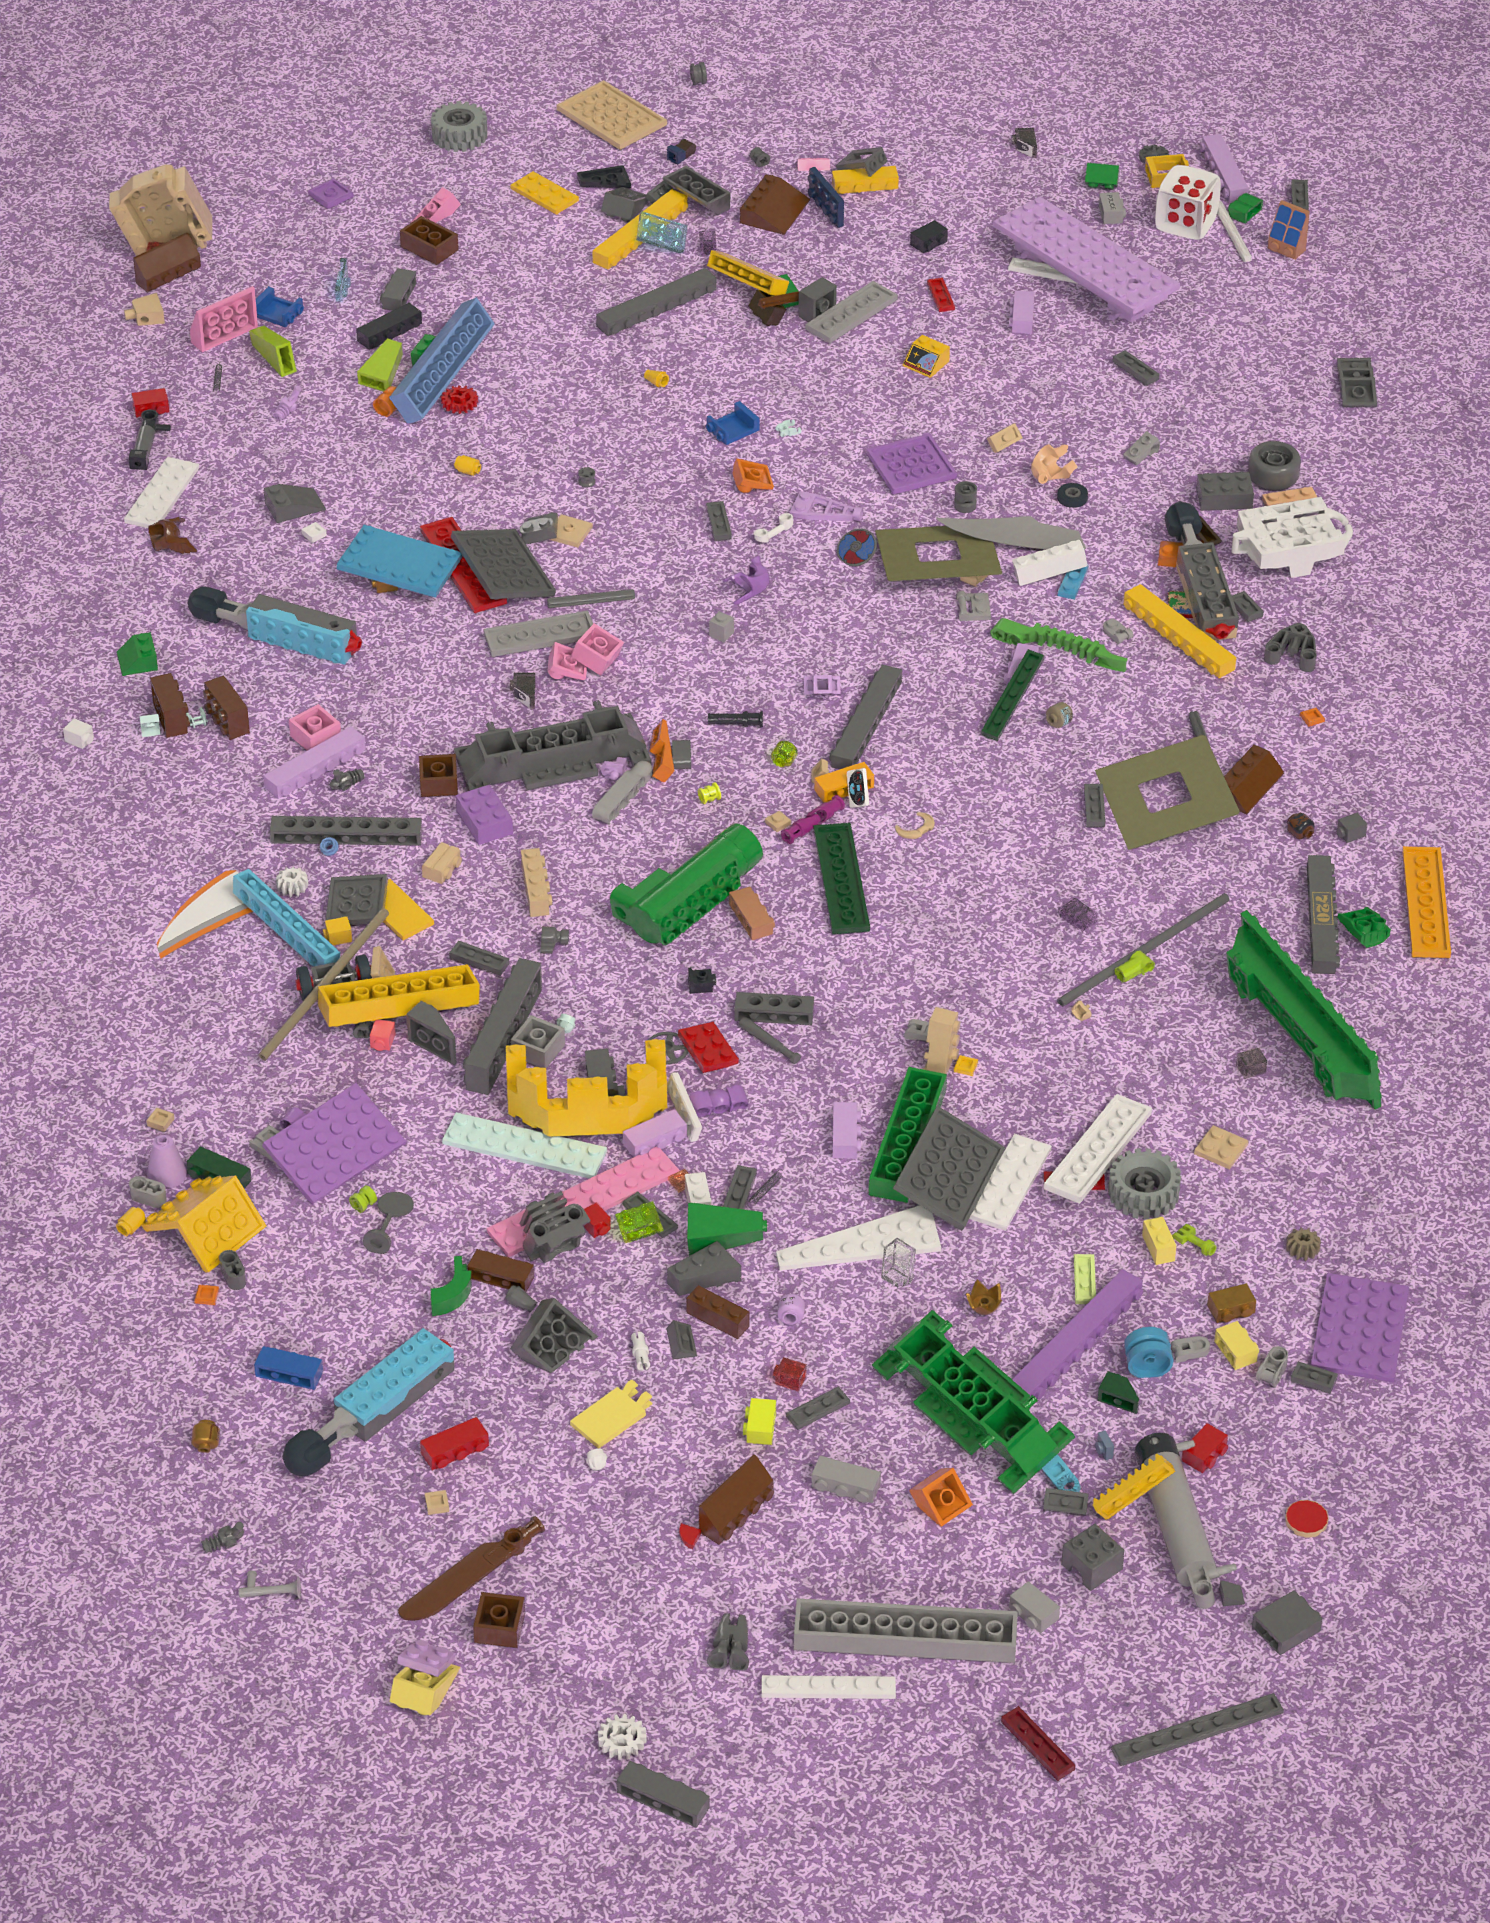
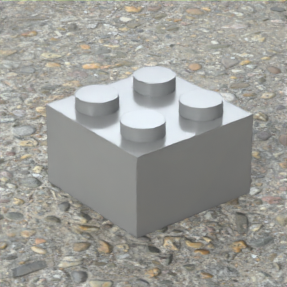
M530 1015L512 1037L511 1045H526V1062L540 1068H547L565 1046V1028Z

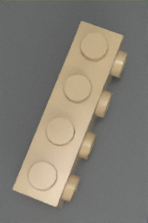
M539 848L521 850V867L530 917L549 915L552 896L548 894L550 892L549 881H545L548 879L547 869L543 868L545 867L544 855L541 856Z

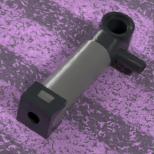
M145 410L141 413V424L134 448L129 453L130 469L147 470L156 431H171V425L159 424L158 413L155 410Z

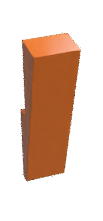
M664 719L653 730L649 751L655 754L652 776L661 782H666L674 772L667 721Z

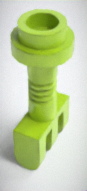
M1185 1224L1172 1235L1173 1239L1182 1245L1189 1241L1200 1247L1201 1253L1206 1256H1212L1217 1249L1214 1241L1210 1239L1204 1241L1196 1237V1228L1189 1224Z

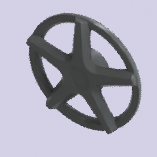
M660 1032L648 1039L652 1040L655 1037L667 1035L665 1048L666 1055L670 1060H666V1065L676 1064L688 1054V1050L684 1045L674 1044L673 1036L678 1037L677 1033ZM685 1049L684 1053L676 1058L674 1051Z

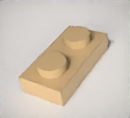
M1014 423L988 437L987 440L993 452L997 453L1023 437Z

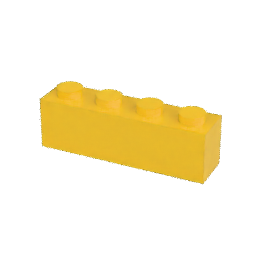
M896 166L881 167L871 177L868 176L865 168L832 171V186L838 194L898 189L899 176Z

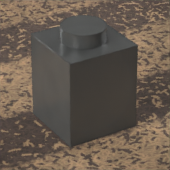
M1358 812L1338 819L1336 829L1339 838H1343L1346 843L1366 836L1367 823Z

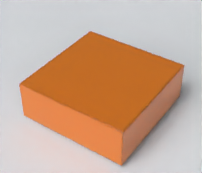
M1316 707L1300 712V717L1308 727L1325 722L1324 716Z
M198 1285L195 1304L215 1305L219 1286Z

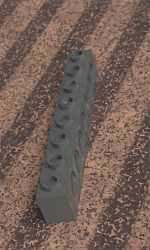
M272 816L270 841L271 844H320L323 839L331 837L339 845L421 846L422 818Z

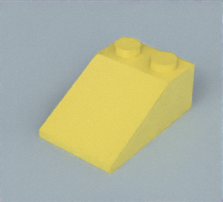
M451 1664L438 1677L405 1667L393 1679L389 1702L397 1704L400 1708L415 1710L421 1715H431L440 1706L460 1667Z

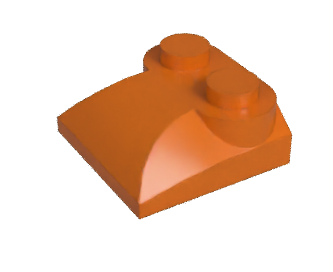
M736 458L732 474L740 492H751L752 489L773 490L774 485L767 465Z
M1174 541L1160 542L1158 566L1176 567L1178 548L1183 546V543Z

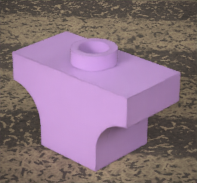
M804 676V695L841 694L840 676Z

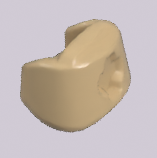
M1077 1001L1071 1008L1072 1014L1080 1021H1084L1092 1016L1091 1011L1088 1009L1090 1007L1089 1004L1085 1006L1082 1001Z

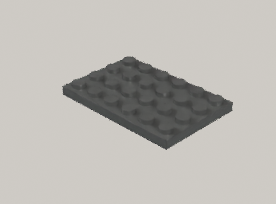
M516 529L452 531V540L490 599L555 596L556 589Z
M937 1106L893 1189L962 1231L1006 1147Z

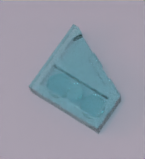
M340 258L341 271H338L335 287L336 302H343L344 297L348 295L347 287L351 286V278L348 277L347 258Z

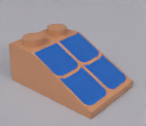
M1281 200L1269 234L1268 249L1295 260L1306 251L1310 211Z

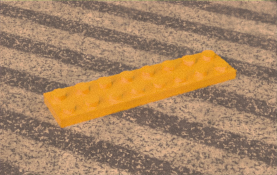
M1403 846L1402 855L1412 957L1451 958L1441 847Z

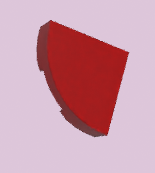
M681 1523L679 1534L684 1545L693 1550L701 1535V1529Z

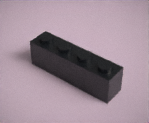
M407 303L356 328L357 341L368 350L379 347L387 338L392 340L422 324V312L411 303Z

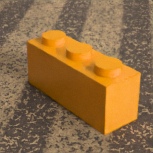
M861 762L815 777L814 791L823 803H827L832 800L834 795H838L841 798L849 796L847 771L865 768L868 789L874 788V774L865 762Z

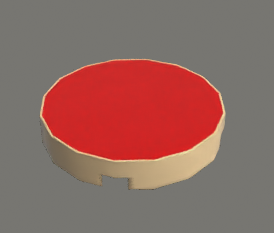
M1299 1500L1292 1503L1287 1508L1285 1515L1286 1526L1289 1530L1291 1529L1294 1531V1534L1306 1538L1320 1535L1321 1532L1327 1529L1329 1520L1326 1509L1319 1503L1311 1500Z

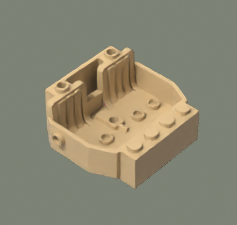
M167 164L134 175L120 190L110 193L109 209L136 256L186 232L189 233L196 248L201 247V249L207 247V241L212 240V214L185 166L174 169L173 165Z

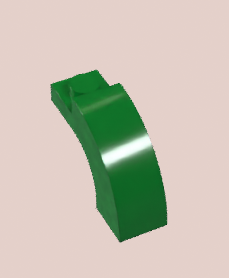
M454 1256L455 1273L453 1279L443 1287L430 1288L432 1316L444 1315L454 1311L470 1295L472 1288L471 1271H467V1264H462V1256Z

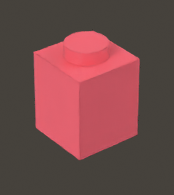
M375 1020L370 1033L371 1048L378 1051H390L396 1034L395 1022Z

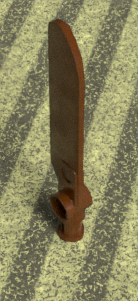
M532 1516L530 1521L523 1527L519 1526L508 1529L501 1541L481 1544L402 1604L398 1609L399 1616L404 1620L415 1621L429 1618L440 1612L509 1558L522 1554L525 1546L531 1543V1539L538 1533L545 1531L541 1520L536 1516Z

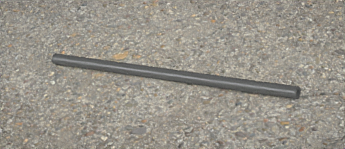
M1226 893L1220 895L1058 998V1004L1062 1007L1069 1004L1114 975L1115 968L1129 961L1136 951H1142L1144 954L1149 953L1229 902V896Z

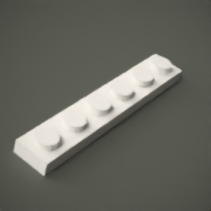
M762 1675V1698L896 1699L895 1677Z

